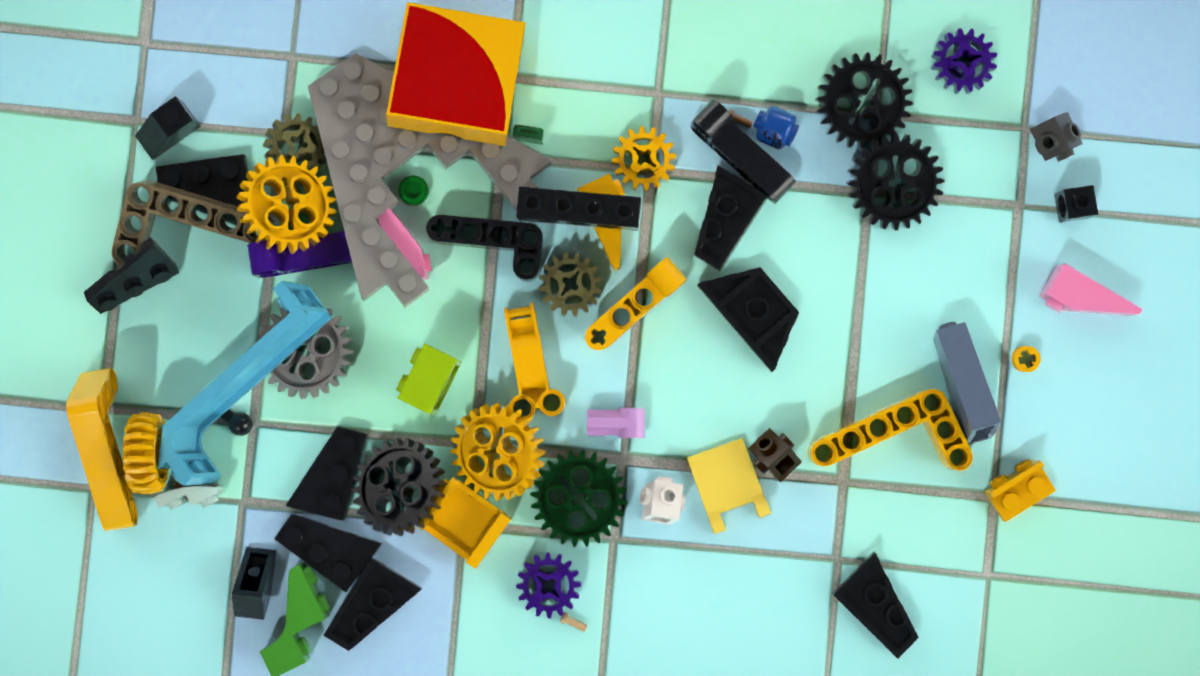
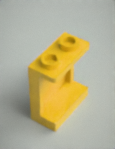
M455 476L450 481L445 478L443 481L447 482V485L439 488V492L445 494V497L436 499V503L441 506V509L432 508L430 512L433 514L434 519L431 520L425 517L423 519L425 527L418 528L426 530L466 559V563L476 569L512 517L479 493H473L472 488L468 485L465 486Z

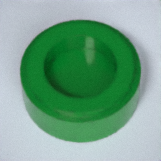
M412 175L400 182L398 193L407 205L419 206L428 198L429 188L421 177Z

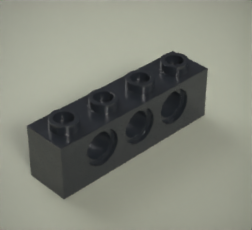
M519 187L516 217L519 221L639 231L641 197Z

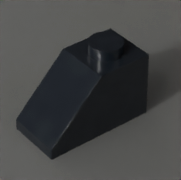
M175 96L149 115L135 137L149 157L155 160L200 128L201 125L186 104Z
M246 547L232 591L235 617L264 620L271 598L276 550Z

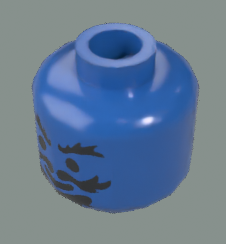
M776 106L768 108L766 113L760 111L753 125L754 128L758 129L756 133L757 140L778 150L783 149L785 145L790 147L800 127L796 124V116Z

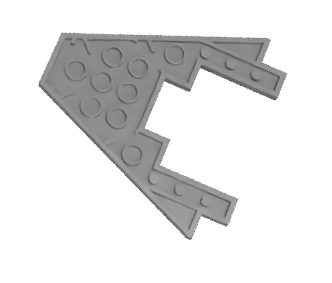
M355 53L310 84L308 89L361 299L365 301L387 285L404 308H406L428 292L429 287L376 221L388 209H392L398 204V199L382 179L427 147L445 169L470 153L517 211L519 187L538 188L532 181V178L549 167L551 160L507 136L506 146L465 140L451 134H429L388 127L386 113L394 73Z

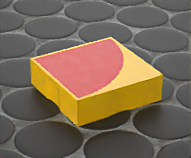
M407 2L386 113L387 126L429 134H451L465 140L506 146L526 22Z

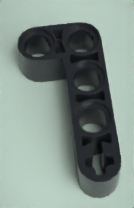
M712 99L692 120L690 128L753 187L768 195V200L776 204L795 184V179L731 121L732 115L722 104Z
M435 215L427 222L426 232L437 244L514 251L513 271L521 281L531 282L540 274L544 240L540 228L535 224L449 215ZM440 223H443L447 229L455 230L454 224L458 223L456 228L457 239H454L455 235L452 232H443L442 237H439L434 228H439ZM469 225H474L478 228V235L473 240H467L463 237V230ZM497 228H504L508 231V237L502 243H497L492 239V234ZM526 231H534L538 234V240L535 244L528 246L522 243V235ZM524 260H531L535 263V270L530 275H522L519 272V265Z

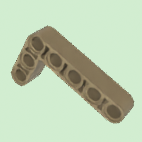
M142 180L132 184L127 189L111 255L118 265L123 266L125 264L123 259L126 257L123 251L125 244L130 245L134 249L135 255L145 248L143 242L151 236L156 215L248 243L255 242L258 235L255 232L246 233L251 225L250 223L240 222L246 215V212L237 211L238 206L156 181ZM140 187L148 191V202H144L139 198L138 190ZM168 196H173L178 200L179 206L177 211L168 207ZM198 204L203 205L207 209L208 216L206 219H201L197 216L196 207ZM226 213L236 217L237 225L235 228L226 225L224 220ZM132 216H137L141 220V230H136L131 225ZM268 216L269 222L276 226L273 219Z

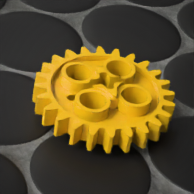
M283 155L278 157L276 164L271 157L265 161V166L260 162L257 163L254 167L255 172L250 170L246 174V178L249 181L243 180L240 184V187L246 192H240L237 195V199L245 202L237 207V211L246 212V215L240 222L250 223L251 225L246 233L250 234L256 231L258 236L255 242L259 243L263 239L267 240L266 249L268 250L274 244H277L278 253H282L286 246H288L290 253L294 254L298 249V245L303 252L309 248V243L313 246L317 245L320 242L319 237L324 238L328 234L325 228H330L334 224L328 217L334 216L337 210L329 207L336 201V198L328 197L327 195L333 187H324L322 184L327 176L324 175L318 178L316 176L317 166L309 171L307 169V160H304L301 165H297L295 156H292L288 163H286ZM281 179H285L286 188L284 187V184L281 181ZM294 183L301 184L304 187V195L295 191ZM264 185L273 187L276 196L267 195L264 191ZM298 213L307 214L310 224L301 222ZM268 215L277 216L280 220V226L272 225L268 220ZM288 222H290L293 230L288 229Z
M487 403L481 406L480 410L475 408L469 411L470 415L461 418L463 424L454 428L459 435L451 438V441L457 444V447L451 449L450 453L458 455V459L454 460L452 465H460L462 468L458 471L457 476L466 475L467 479L464 485L475 484L473 490L475 494L483 489L485 499L492 496L493 493L496 501L502 499L504 495L507 500L513 498L515 494L520 496L526 492L525 488L529 489L534 485L533 480L541 476L536 469H540L545 465L538 457L544 455L546 451L537 447L544 440L534 436L539 428L534 427L530 429L528 425L532 418L520 419L522 415L521 409L512 414L510 404L501 410L500 403L491 405V408ZM483 427L490 432V439L484 435ZM510 436L517 440L518 448L511 444ZM477 456L484 460L485 467L479 464ZM504 464L511 468L512 476L506 473Z

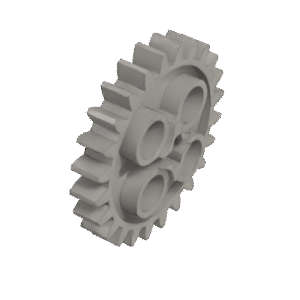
M281 307L282 317L271 314L270 317L274 324H263L262 326L269 332L289 312ZM327 308V311L332 316L333 310ZM336 316L320 328L319 333L314 338V335H312L302 344L308 345L306 349L310 352L309 355H303L304 351L300 349V346L290 355L288 362H282L271 372L272 376L268 383L275 384L279 382L277 391L283 392L288 388L289 397H294L299 390L300 399H306L308 392H310L313 398L319 397V388L324 394L330 393L329 383L333 386H339L340 383L336 377H347L348 374L342 368L343 366L352 365V362L346 359V355L354 353V350L346 348V344L352 342L353 338L344 337L343 335L348 331L349 327L338 326L342 317ZM258 335V338L261 339L264 335ZM325 337L331 342V348L326 354L320 349V342ZM297 363L295 372L291 373L292 366ZM308 363H312L315 367V375L311 379L307 378L304 373V368Z

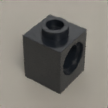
M1094 185L1064 189L1054 194L1059 223L1088 219L1098 215Z

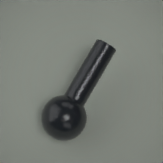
M229 409L221 416L222 419L228 422L229 429L234 435L244 436L252 429V419L246 413H235Z

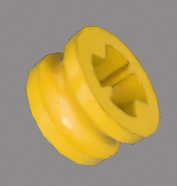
M1020 346L1012 353L1011 361L1014 368L1018 371L1032 372L1040 365L1041 357L1038 350L1034 347ZM1023 351L1033 356V361H1029L1031 363L1029 367L1019 363L1018 358L1023 357L1021 355Z

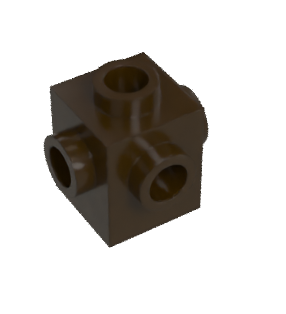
M770 428L748 448L755 456L752 463L763 474L769 471L780 483L802 463L792 450L795 446L784 433L778 436Z

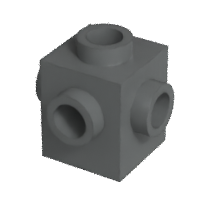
M1068 112L1057 115L1030 129L1035 139V147L1045 161L1056 157L1058 162L1074 155L1073 149L1083 144L1080 139V130L1072 122Z

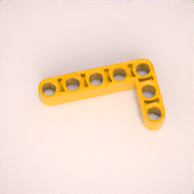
M113 368L82 372L66 402L68 420L104 531L135 527L138 522L137 508L132 491L125 480L124 465L108 415L118 390L117 378Z
M937 389L920 391L813 441L807 451L808 458L812 463L826 467L923 423L944 467L957 471L966 470L972 464L973 454L946 396ZM929 394H932L937 399V406L933 411H929L924 404V400ZM901 407H906L910 411V419L904 424L897 418V412ZM875 419L880 420L884 427L883 432L879 436H874L870 431V424ZM943 421L950 427V433L945 438L940 437L937 432L938 425ZM847 432L854 433L857 439L855 446L850 449L846 448L842 441L843 436ZM825 444L830 451V455L825 461H819L815 455L817 447ZM954 449H959L963 455L962 461L958 465H954L950 460V454Z

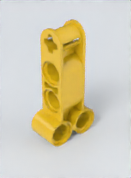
M669 257L664 258L646 274L647 277L587 329L585 341L590 348L603 350L612 345L665 297H669L688 280ZM642 288L650 290L653 296L652 302L647 306L641 305L637 300V293ZM619 308L626 309L630 314V320L626 325H620L615 321L614 315ZM595 329L598 332L604 330L607 333L604 336L605 343L602 341L596 343L593 340L596 336L594 333Z
M530 302V306L509 310L507 307H504L519 395L515 396L509 403L511 405V413L515 412V405L518 401L526 400L531 405V411L527 416L521 417L520 419L522 420L529 417L533 418L536 414V409H540L548 416L560 415L564 411L566 400L559 391L549 387L534 303ZM524 316H530V317H526V318L511 320V319H514V318H519V317H524ZM554 394L560 398V407L556 411L545 409L544 399L548 395Z

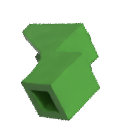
M305 562L291 568L289 571L286 623L281 636L273 644L259 651L271 676H280L311 659L309 653H311L310 645L304 636L300 637L298 632L330 616L328 612L331 609L329 601L324 593L319 594L315 585L318 582L316 574L311 566H306Z

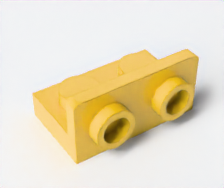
M1028 458L1014 467L1016 470L1014 473L1007 477L1005 474H1002L989 482L991 487L984 492L1003 522L1009 521L1056 491L1042 469L1044 467L1042 461H1031Z

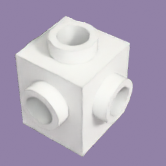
M656 477L655 480L645 484L640 493V504L643 505L641 520L666 525L679 521L680 512L683 511L685 506V495L682 494L683 485L673 483L674 479L669 477Z

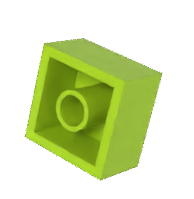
M424 343L422 348H416L411 357L410 363L413 364L409 375L404 374L398 383L396 391L400 392L397 399L430 415H436L462 361Z

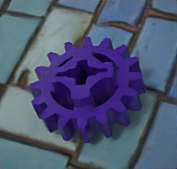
M959 28L955 32V37L949 32L944 36L945 42L940 40L936 44L940 51H934L931 55L933 59L937 60L931 66V70H939L940 73L935 79L936 81L941 79L946 81L943 86L944 89L953 85L955 94H958L962 88H964L966 94H970L973 91V85L977 90H980L984 87L983 81L989 82L993 78L989 72L997 69V65L991 63V60L997 57V53L989 52L993 43L988 42L985 44L983 42L985 34L982 33L975 37L974 29H970L964 35L962 28ZM954 45V54L945 58L949 47ZM963 57V60L971 62L966 66L964 62H959L958 60ZM982 65L981 72L974 78L975 67ZM949 71H951V72L954 73L956 76H958V78H956L955 76H953Z
M546 552L545 559L543 560L536 554L534 555L535 563L533 565L528 561L524 563L528 571H519L518 576L524 579L523 582L516 584L517 589L524 591L518 599L519 601L527 599L528 603L525 609L528 611L535 607L537 617L540 616L542 611H546L548 619H551L553 611H557L562 616L564 614V606L572 609L574 606L570 599H579L580 594L574 591V588L581 587L580 581H574V577L579 574V571H570L569 568L572 561L568 560L562 563V554L560 553L556 559H551L550 552ZM553 565L558 568L554 571L544 572L539 567ZM565 575L569 581L567 594L561 588V580ZM530 576L536 582V591L532 595L529 590ZM542 579L547 581L554 579L556 591L548 589L545 592L542 589L544 585ZM543 599H554L558 603L546 605L541 602Z

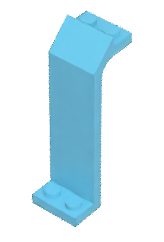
M280 281L273 288L279 297L277 299L279 305L289 314L162 426L158 469H172V476L183 486L213 484L222 476L203 449L202 437L205 430L333 318L309 285Z

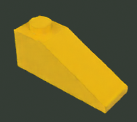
M610 173L577 188V192L625 195L618 178L613 180ZM594 227L614 272L620 270L621 230Z

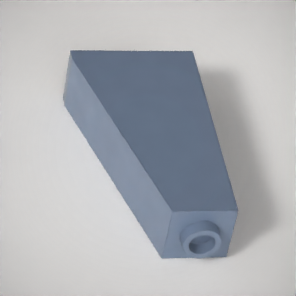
M956 322L945 323L936 330L933 341L955 417L969 445L991 439L1000 426L1001 420L966 322L956 324Z

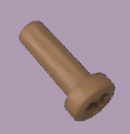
M733 110L729 111L732 115V121L748 128L752 127V121L734 114Z

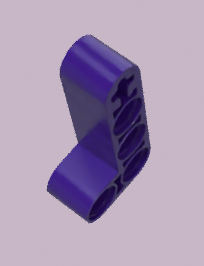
M345 232L329 233L324 238L319 237L320 242L315 246L309 243V248L304 252L298 245V249L294 254L290 253L288 246H286L282 253H278L277 244H274L268 250L266 249L267 241L247 244L251 273L255 277L266 278L352 263Z

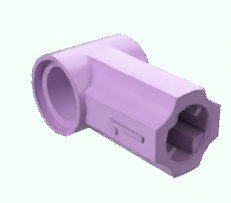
M645 408L587 410V435L645 438Z

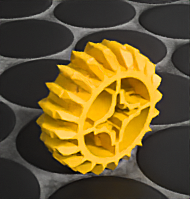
M150 412L132 414L124 428L125 435L123 436L124 443L122 447L123 470L125 471L127 485L133 493L153 494L161 492L166 485L169 469H158L162 426L165 424L160 414Z

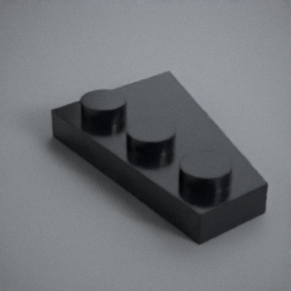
M244 154L156 166L157 182L235 206L245 203L237 199V195L240 192H246L240 187V184L243 180L249 181L246 178L248 166L246 155ZM168 196L169 199H175V200H177V199H176L175 197H173V196Z
M717 165L715 180L694 253L695 257L720 272L765 204L768 195Z
M339 426L336 427L286 506L344 521L352 495L351 489L355 484L353 476H357V466L360 465L367 434Z

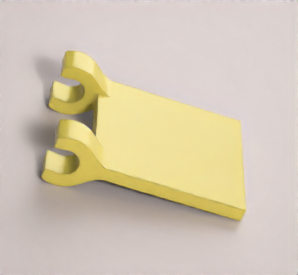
M743 438L687 457L714 534L726 530L720 515L721 513L748 503L754 504L758 518L771 514Z

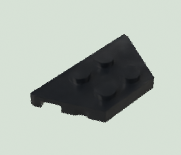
M759 267L702 281L697 284V287L767 369L773 372L777 367L778 360L788 341L799 311L763 269Z

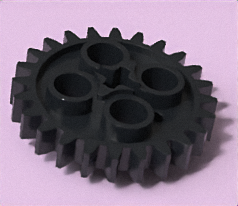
M867 52L864 54L862 61H860L858 54L855 53L852 55V63L844 57L840 59L842 68L835 64L830 67L834 74L833 76L830 74L822 76L828 84L817 87V89L824 92V96L815 98V101L823 103V107L816 110V113L825 114L826 117L820 122V125L830 124L831 127L828 129L827 135L837 132V143L846 138L847 148H851L856 141L858 149L865 147L866 142L869 144L870 140L876 142L878 139L880 142V135H889L891 137L893 133H897L894 129L895 127L900 129L906 127L901 118L911 117V114L904 109L907 106L913 105V102L905 100V96L913 91L912 89L903 88V85L909 80L908 78L899 80L897 77L902 70L901 67L893 71L890 69L892 60L887 61L883 65L881 64L882 55H877L871 61L870 53ZM856 73H861L866 77L867 83L863 89L857 88L853 83V77ZM879 79L878 86L867 99L870 106L861 108L853 124H849L850 117L861 104L858 97L865 96L872 87L874 80ZM881 89L890 92L891 101L888 105H883L878 100V93ZM840 98H845L850 103V110L847 114H842L837 109V101ZM865 114L871 115L875 120L872 130H866L861 124L862 117Z
M897 133L892 134L890 142L885 135H880L879 145L874 140H870L869 145L871 149L869 151L864 148L859 149L863 155L862 159L852 158V161L858 165L857 168L847 170L850 174L855 175L853 180L846 181L847 185L853 186L855 189L847 194L848 197H857L858 199L853 203L852 207L855 209L863 207L859 215L862 218L871 214L869 223L875 225L880 219V228L886 229L889 222H891L892 229L898 231L900 222H902L905 228L909 229L911 219L920 224L921 213L928 216L931 215L927 208L929 204L933 206L939 205L933 199L934 195H943L941 190L936 189L937 184L945 182L944 179L936 177V174L941 172L943 167L933 165L939 157L936 155L928 157L927 155L931 147L925 146L920 149L922 140L918 138L910 144L911 138L907 134L903 136L901 142ZM894 155H896V156L898 157V160H897V163H896V170H895V172H894V163H893V156H894ZM913 158L917 165L916 169L912 174L907 175L904 172V163L908 159ZM883 159L887 164V169L885 173L878 176L874 172V164L878 160ZM896 175L897 178L901 179V184H896L894 188L889 185V180H894ZM913 188L916 191V199L911 204H906L903 198L904 193L908 189ZM884 189L887 193V199L883 204L876 205L874 195L878 190ZM895 192H896V199H897V201H898V206H897V208H893V202H894V194H895Z
M395 438L393 444L385 440L383 441V450L374 446L373 451L375 455L373 457L364 455L367 461L366 466H357L362 471L361 476H353V479L359 482V486L351 489L352 492L359 494V497L353 500V504L361 506L357 514L365 517L363 522L370 526L373 525V530L378 532L383 530V534L389 536L393 532L395 535L403 536L404 529L406 532L413 534L415 531L414 525L421 528L425 527L423 520L425 517L431 520L434 519L433 514L430 512L432 508L441 509V506L436 503V499L445 497V494L439 492V488L447 485V482L440 480L438 477L443 475L445 470L437 467L441 460L432 457L434 451L425 448L424 444L418 441L415 443L409 438H406L404 442L399 438ZM412 462L410 471L405 473L406 466ZM385 472V478L379 484V478ZM419 490L418 498L413 502V494ZM392 500V506L386 512L387 503Z

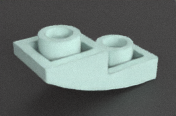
M193 485L163 492L155 496L154 499L158 508L168 506L172 510L187 503L185 497L188 498L191 506L201 504L202 508L219 501L217 495L225 492L223 486Z

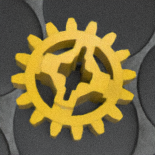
M640 126L638 134L629 129L628 139L622 136L619 137L622 147L613 148V152L619 155V157L612 159V164L619 165V168L615 170V175L623 174L622 184L625 185L631 181L633 183L632 190L636 191L639 185H643L645 192H648L650 184H653L656 189L660 188V179L666 182L669 180L666 171H674L675 166L669 163V161L676 159V154L669 153V150L673 148V143L665 144L666 134L663 133L657 137L655 135L656 128L652 127L649 133H645L644 127ZM640 140L651 141L648 145H638L636 143ZM660 149L664 156L663 167L656 159V154ZM625 152L632 158V164L628 169L624 163ZM647 153L650 155L649 162L651 164L646 162L642 163V165L638 164L639 156L637 154L644 156ZM640 173H650L652 175L649 178H639L637 176Z

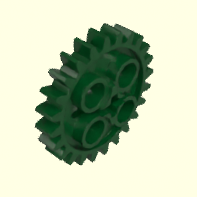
M584 449L581 450L579 457H575L573 451L569 450L568 459L566 460L559 453L557 454V464L550 460L547 461L550 468L548 472L539 469L538 472L543 477V480H533L534 484L539 487V491L530 493L531 496L538 498V502L533 503L531 508L540 509V513L534 519L545 520L541 527L542 531L549 527L553 529L550 535L551 539L557 534L562 535V545L568 538H572L573 547H576L578 539H583L587 547L590 537H593L597 543H600L599 533L603 532L605 535L610 536L611 533L608 526L619 527L618 522L614 519L615 516L625 515L622 510L618 509L619 505L627 504V500L619 498V495L625 493L627 489L617 486L623 480V477H613L612 474L617 467L613 466L607 469L605 467L608 460L606 457L597 462L596 452L589 459L586 458ZM582 468L588 471L589 481L586 484L577 485L574 483L572 474L576 469ZM561 477H565L578 493L583 491L586 493L584 501L596 513V519H592L580 503L574 505L571 502L574 496L561 482ZM554 488L563 489L566 493L565 502L562 504L551 502L549 498L550 491ZM601 491L607 494L609 498L608 504L603 508L595 507L591 502L594 493ZM574 511H580L585 515L586 521L581 527H573L569 523V515Z

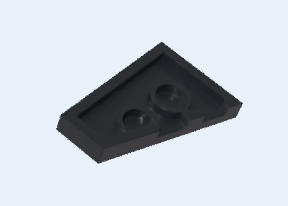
M151 236L143 242L145 248L136 255L130 253L123 259L125 264L117 271H108L84 291L86 301L100 314L113 310L119 304L133 297L140 296L144 291L164 283L180 273L176 263Z
M296 514L290 516L274 538L344 592L349 590L366 567L370 558L375 555L383 544Z
M873 551L832 595L899 659L919 637L903 605L900 603L888 576L885 574L876 552Z
M372 557L323 636L350 651L423 588Z

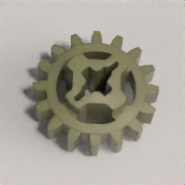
M298 113L293 120H291L288 114L284 115L282 123L276 119L272 124L273 129L268 128L265 133L269 139H265L263 147L270 149L264 155L265 159L271 157L276 164L278 157L281 155L280 149L286 163L289 162L292 156H295L296 162L307 160L309 161L307 162V169L310 171L317 166L318 172L321 168L319 164L326 162V157L323 155L325 153L321 137L318 133V125L314 127L311 125V117H308L305 122L301 121V115ZM289 129H297L293 132L288 131ZM299 138L300 141L298 143V150L293 155L292 153L294 151V143H296V141Z
M564 252L563 260L561 261L556 256L552 257L554 265L552 267L547 264L543 266L548 272L547 275H539V279L545 282V285L538 288L539 292L547 293L542 301L544 303L550 301L553 303L550 309L552 312L557 310L558 307L561 308V315L564 317L568 310H572L574 317H577L578 309L580 308L585 313L589 312L587 304L589 302L594 305L598 303L593 297L594 294H602V290L596 287V284L603 282L602 277L594 276L599 270L598 266L590 268L591 259L588 257L582 262L580 261V254L577 252L574 259H569L567 252ZM567 265L577 266L573 271L563 272L559 269ZM586 273L591 281L590 291L583 287L582 279ZM579 274L576 280L578 289L576 291L570 289L563 295L566 287L563 281L565 279L570 281ZM551 279H554L559 286V291L555 297L551 291ZM578 297L582 300L577 304H564L568 298Z

